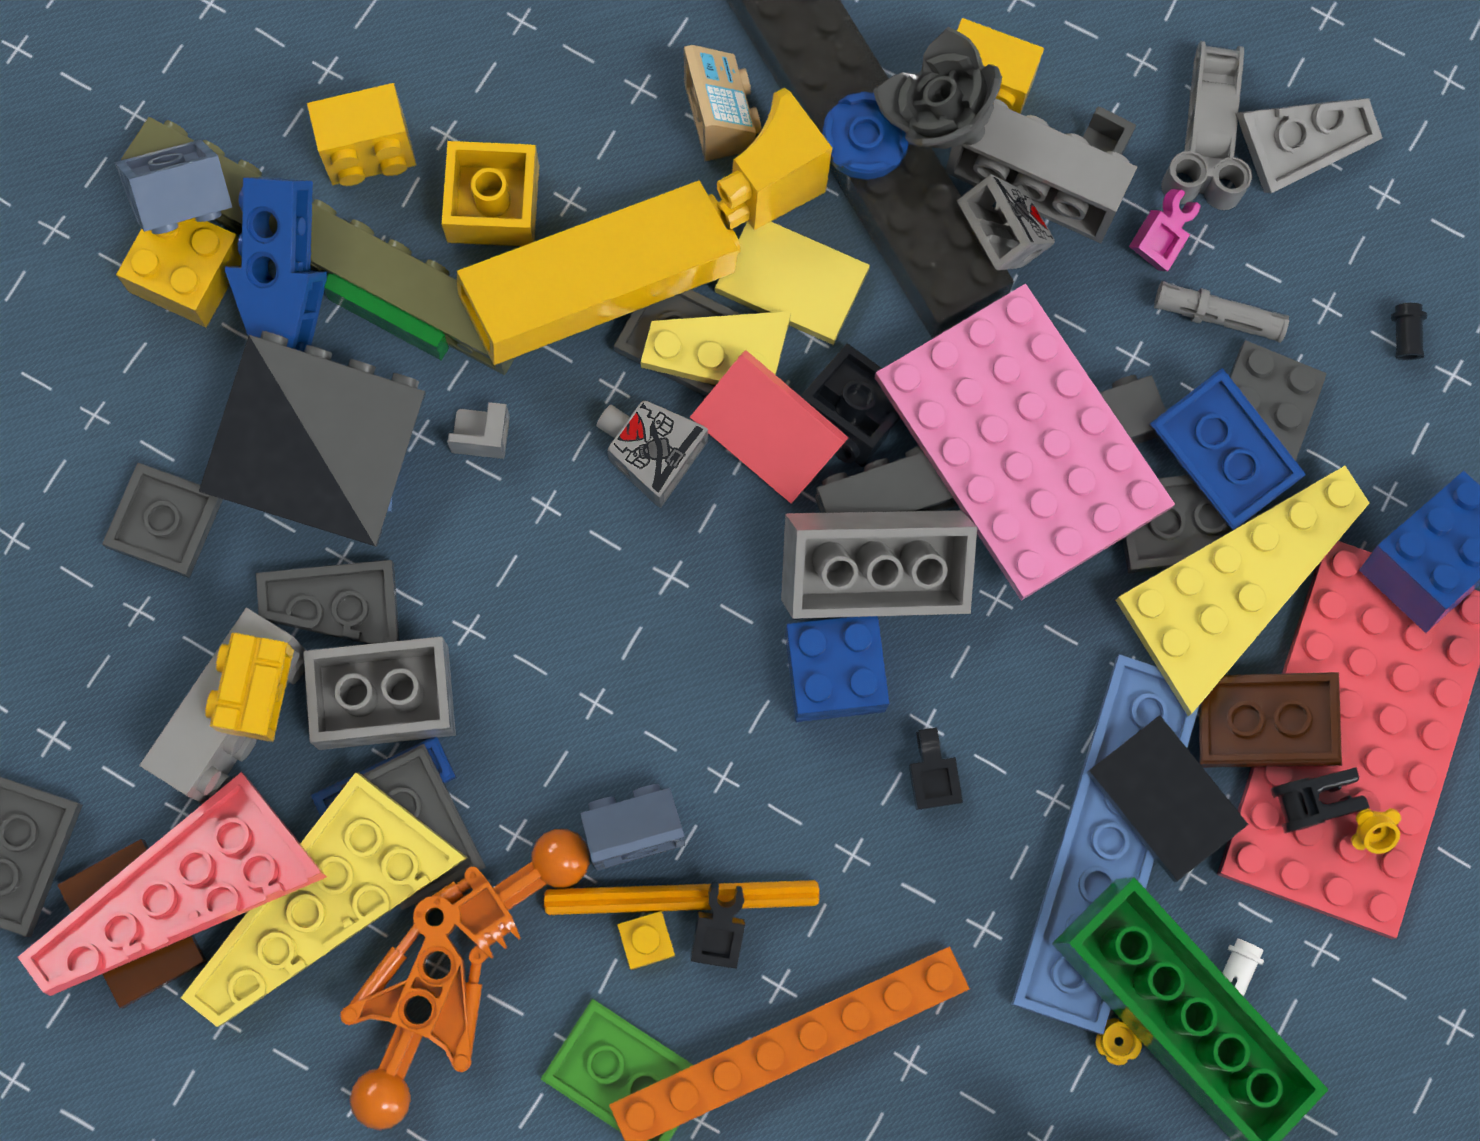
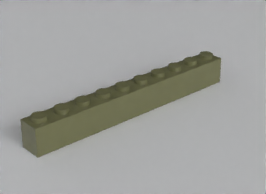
M148 117L121 160L193 142L194 140L187 137L188 133L174 122L165 120L164 124ZM202 140L219 157L232 208L221 210L222 215L213 220L241 234L243 212L239 206V194L243 187V178L262 177V172L245 160H239L236 163L224 157L225 153L218 146L207 140ZM317 199L313 201L311 270L325 271L327 276L329 273L335 274L444 332L448 346L505 376L515 358L493 365L458 295L457 280L449 276L450 272L444 266L429 259L424 263L412 257V252L400 242L390 239L386 243L375 237L374 231L364 223L355 219L348 223L337 217V212L328 204ZM272 214L269 219V227L273 234H275L277 220Z

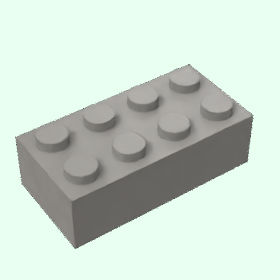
M995 98L994 109L988 123L984 126L985 134L983 138L972 145L962 144L952 147L945 173L973 186L979 184L990 174L1024 190L1032 199L1041 217L1102 243L1137 166L1129 163L1128 159L1119 153L1112 151L1104 152L1090 146L1079 135L1073 133L1064 134L1050 128L1039 117L1033 115L1024 116L1010 110L1004 102Z
M962 510L785 514L781 601L792 618L971 614L977 526Z
M246 607L222 644L229 645L231 633L288 643L294 649L286 687L289 682L295 684L305 671L304 651L307 650L292 635ZM220 647L139 765L186 796L202 804L230 782L229 772L237 760L242 762L248 757L257 739L218 732L210 727L211 719L206 718L205 709L211 690L218 691L222 672H217L216 670L217 655Z

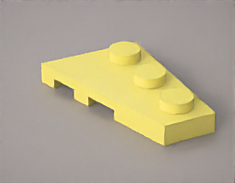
M791 311L652 321L641 359V368L716 385L738 357L747 350L776 375L791 318Z

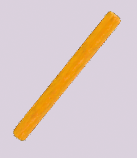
M815 880L718 883L719 894L717 897L722 902H729L734 898L736 886L743 888L744 904L741 909L816 906L820 900L819 884ZM711 884L548 889L544 893V910L548 915L712 910L708 900V890Z

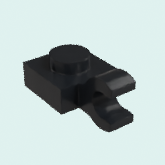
M937 727L918 730L916 737L922 762L909 765L916 810L963 803L956 757L942 759Z

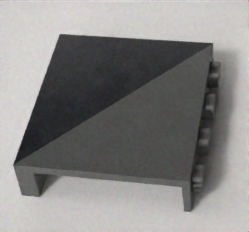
M262 331L260 338L248 335L199 492L378 547L383 531L382 526L422 400H424L426 395L424 390L417 389L419 381L398 373H393L391 380L374 375L375 366L354 359H350L348 366L330 361L333 353L314 346L306 345L304 352L286 347L289 339L267 331Z

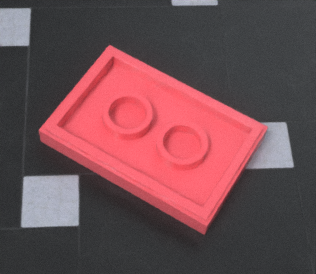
M747 350L738 357L690 416L694 422L706 427L708 433L791 504L849 438Z

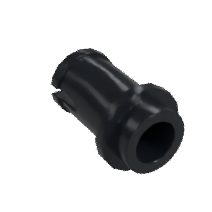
M1420 303L1398 304L1395 306V313L1391 314V320L1396 322L1395 358L1398 360L1424 358L1423 320L1427 319V312L1423 311L1422 304Z

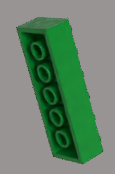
M1135 877L1116 879L1052 943L1232 1141H1281L1329 1090Z

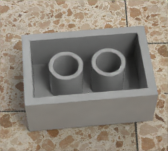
M443 637L304 651L310 743L318 750L456 736L449 648Z

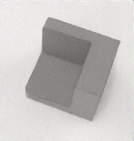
M489 402L487 412L466 409L457 410L454 432L448 434L447 443L451 452L504 459L510 422L507 405Z

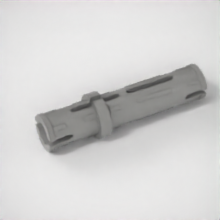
M1164 281L1160 283L1154 301V308L1191 317V322L1198 324L1202 321L1215 323L1227 328L1266 337L1280 343L1283 341L1289 325L1288 315L1210 295V290L1200 288L1199 291H1195Z

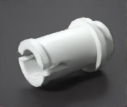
M1237 938L1235 945H1229L1228 947L1231 954L1223 974L1230 982H1232L1233 978L1237 979L1235 988L1244 996L1257 965H1263L1264 960L1261 959L1264 950Z

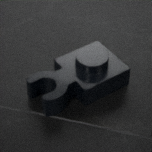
M712 882L708 890V900L712 914L698 912L690 959L691 962L737 969L745 921L741 918H735L733 915L738 913L744 904L743 888L736 886L734 898L729 902H722L717 897L719 894V884Z

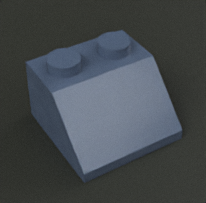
M202 140L115 162L136 221L144 232L151 230L153 234L167 233L179 227L178 222L195 218L197 222L210 221L222 215L221 210L232 208L219 157Z
M659 784L644 786L632 791L634 796L632 799L616 803L614 796L590 802L588 804L589 811L580 813L591 859L597 871L685 846V836L670 788L661 790Z

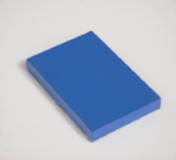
M1223 368L1219 369L1149 423L1154 432L1231 530L1236 529L1306 475Z

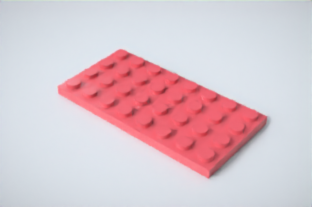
M1337 541L1316 566L1282 674L1339 672L1342 766L1251 767L1238 808V812L1249 825L1227 842L1217 875L1389 939H1395L1399 933L1480 666V591H1472L1434 627L1425 633L1359 571L1371 555V552ZM1357 768L1359 774L1357 782L1344 786L1333 793L1330 791L1322 792L1319 794V800L1323 804L1338 802L1341 798L1349 795L1352 798L1362 795L1367 798L1370 807L1368 809L1385 812L1387 809L1393 808L1401 815V821L1396 825L1400 831L1399 842L1390 851L1375 854L1366 848L1358 850L1351 843L1352 836L1357 832L1358 823L1356 822V816L1359 812L1326 820L1325 823L1285 834L1282 824L1286 823L1278 797L1273 798L1271 788L1311 777L1313 779Z

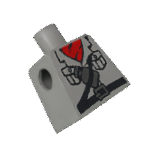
M990 174L957 200L996 270L1022 268L1055 243L1051 232L1030 196L1024 190ZM996 201V207H992V205Z
M644 400L630 417L613 405H609L600 416L596 427L614 438L607 450L610 462L660 508L708 442V429L703 425Z

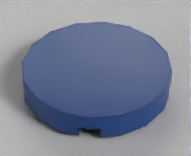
M860 92L847 95L838 101V104L825 117L822 134L832 146L830 162L837 170L849 177L865 180L883 177L896 169L907 153L909 143L905 138L906 133L891 124L883 116L874 93Z

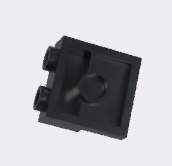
M848 343L804 391L801 397L849 437L835 453V456L845 463H853L855 461L863 467L886 440L889 432L901 417L875 379L876 372L883 368Z

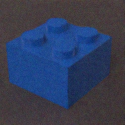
M878 616L844 617L786 625L785 639L796 722L886 712L889 706V696Z

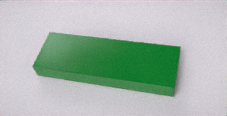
M329 273L327 276L324 292L328 300L442 361L449 349L444 332L335 274Z

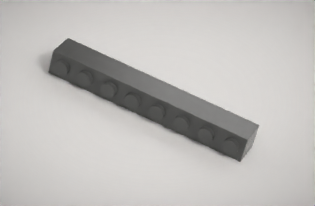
M1136 375L1126 376L1115 381L1111 385L1112 389L1100 392L1135 445L1158 437L1149 423L1164 413L1166 409L1152 375L1138 379ZM920 446L906 452V458L892 463L887 458L880 459L866 465L863 468L864 472L850 477L847 476V473L832 475L821 482L823 486L817 487L815 496L820 513L942 511L958 504Z

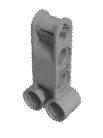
M1200 41L1198 44L1193 65L1185 150L1172 159L1161 183L1164 195L1171 189H1182L1185 192L1179 204L1191 202L1198 193H1202L1213 208L1229 210L1240 202L1251 183L1252 173L1248 164L1242 159L1234 157L1238 121L1236 113L1239 111L1244 61V47L1242 46L1232 50L1206 46L1205 41ZM1184 173L1189 175L1193 183L1181 181L1176 174ZM1219 179L1230 180L1234 183L1236 189L1224 187Z

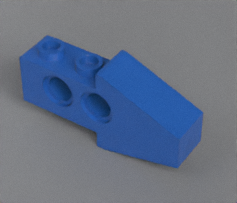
M270 177L243 178V187L239 194V206L243 212L242 233L238 240V251L242 257V265L225 267L231 290L247 335L260 338L262 331L274 333L289 339L286 347L304 352L306 345H312L324 294V286L327 281V272L311 270L313 181ZM272 214L277 220L275 234H273L269 227V219ZM270 259L276 265V276L274 279L268 271Z

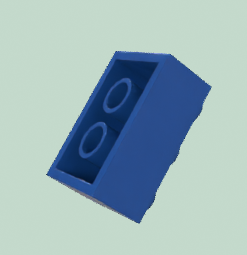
M1465 471L1461 472L1378 544L1359 569L1367 579L1425 633L1480 585V485Z

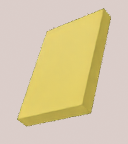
M747 221L738 239L740 253L737 255L735 272L719 278L715 286V293L760 313L791 311L789 326L834 345L866 278L870 265L771 221L756 230Z

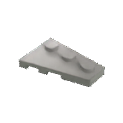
M1369 98L1236 113L1263 191L1266 193H1273L1382 139Z

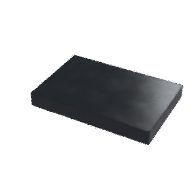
M1161 715L1086 772L1174 882L1179 881L1249 825Z

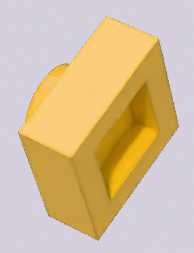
M662 911L617 924L630 970L675 957Z

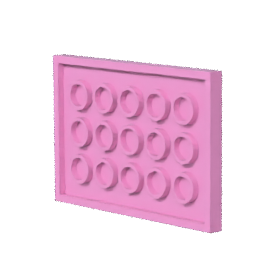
M1026 284L875 374V379L960 509L977 526V535L1021 601L1170 510L1175 505Z

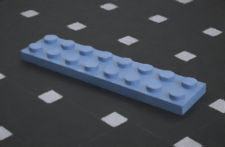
M1120 654L1115 659L1011 1003L1013 1006L1100 1035L1104 1033L1111 1008L1052 943L1116 879L1135 877L1145 889L1147 887L1155 859L1154 856L1086 772L1159 715H1161L1186 748L1188 747L1199 706L1191 715L1187 716L1156 666Z

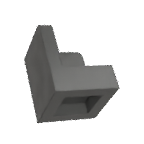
M1097 107L1083 138L1090 146L1104 152L1112 151L1123 155L1137 125L1102 107Z

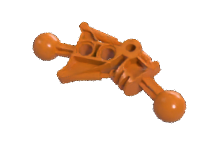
M553 829L544 833L534 845L531 852V862L494 887H492L478 868L470 867L465 872V878L458 883L453 881L434 895L426 897L418 903L413 914V926L396 948L393 946L390 948L349 1005L343 1008L340 1014L342 1022L347 1025L369 1019L387 1021L397 1025L378 1069L369 1070L360 1076L352 1087L350 1095L351 1111L358 1122L370 1129L384 1130L392 1128L402 1121L409 1110L411 1101L409 1086L404 1079L423 1036L445 1050L456 1071L464 1072L470 1068L483 985L479 984L481 965L488 957L494 958L490 946L496 941L505 950L507 949L504 936L511 932L517 939H521L515 921L509 912L510 909L545 885L555 888L569 887L578 883L586 874L590 865V851L586 841L578 833L569 829ZM472 888L473 891L464 897L462 893ZM434 909H440L444 915L443 922L433 927L428 921L429 913ZM456 926L477 944L469 953L471 966L468 982H466L465 961L448 936L454 931ZM420 933L424 935L425 940L408 979L383 990L407 957L404 954ZM438 951L448 955L451 961L450 972L442 979H434L429 976L425 967L429 955ZM418 995L428 999L432 1007L431 1016L424 1023L413 1022L409 1019L406 1011L410 999Z

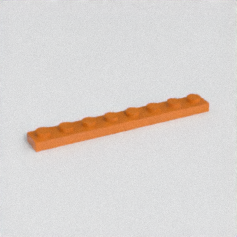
M949 946L611 1103L609 1106L624 1141H647L959 995L970 988Z

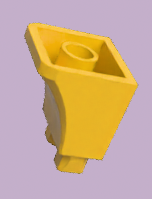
M786 88L773 93L771 110L760 134L744 152L733 159L732 173L717 181V191L722 199L717 203V206L721 210V220L728 229H733L748 221L752 228L756 230L826 192L832 146L793 94Z

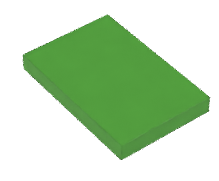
M592 999L543 1074L541 1080L620 1132L609 1104L693 1066V1064ZM679 1126L647 1141H670Z

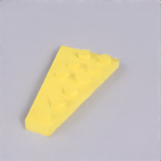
M1346 466L1336 470L1116 599L1117 604L1187 716L1196 710L1370 504Z
M355 772L300 843L327 877L248 911L182 995L181 999L216 1027L222 1026L468 857L367 778Z

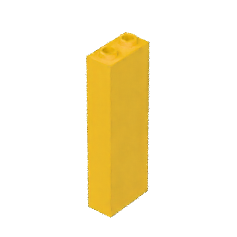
M698 180L457 270L458 295L493 365L734 273L737 255L740 253V243L735 232L731 228L726 229L721 220V210L717 206L718 201L713 194L708 195L702 183Z

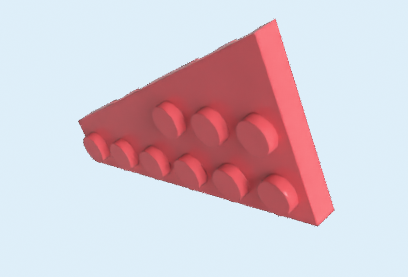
M241 772L18 956V959L41 991L52 996L322 880L327 876L251 781Z

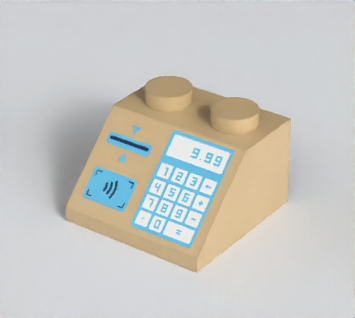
M695 45L685 46L684 84L705 161L744 152L754 142L756 134L761 132L757 108H749L746 95L751 94L746 69H738L734 54Z

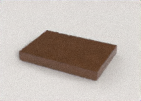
M1339 672L1224 675L1199 706L1200 765L1203 768L1342 766Z
M140 839L58 884L70 911L73 912L148 850L149 847L145 840ZM191 935L105 972L103 976L119 1008H125L206 963L207 960L194 935Z

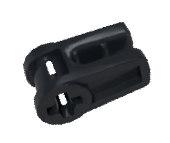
M1357 768L1313 779L1311 777L1271 788L1273 798L1278 797L1286 823L1282 824L1284 833L1325 823L1326 820L1370 808L1367 798L1362 795L1353 798L1349 795L1341 798L1338 802L1323 804L1319 800V794L1322 792L1330 791L1333 793L1344 786L1357 782L1359 780Z

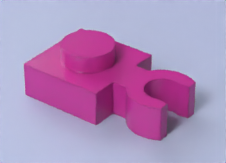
M1171 189L1167 192L1163 200V212L1151 210L1129 245L1132 250L1158 271H1169L1190 234L1182 229L1184 223L1193 220L1200 210V204L1197 202H1186L1183 209L1180 210L1179 203L1185 194L1182 189Z

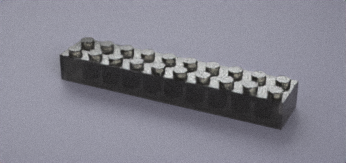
M727 0L780 89L786 88L793 94L821 133H823L825 117L838 104V101L847 95L855 93H874L873 90L889 79L840 0ZM908 144L907 153L896 169L883 177L869 180L849 177L837 170L830 162L829 169L932 339L1010 293L1014 280L1007 270H996L957 202L962 196L932 148Z

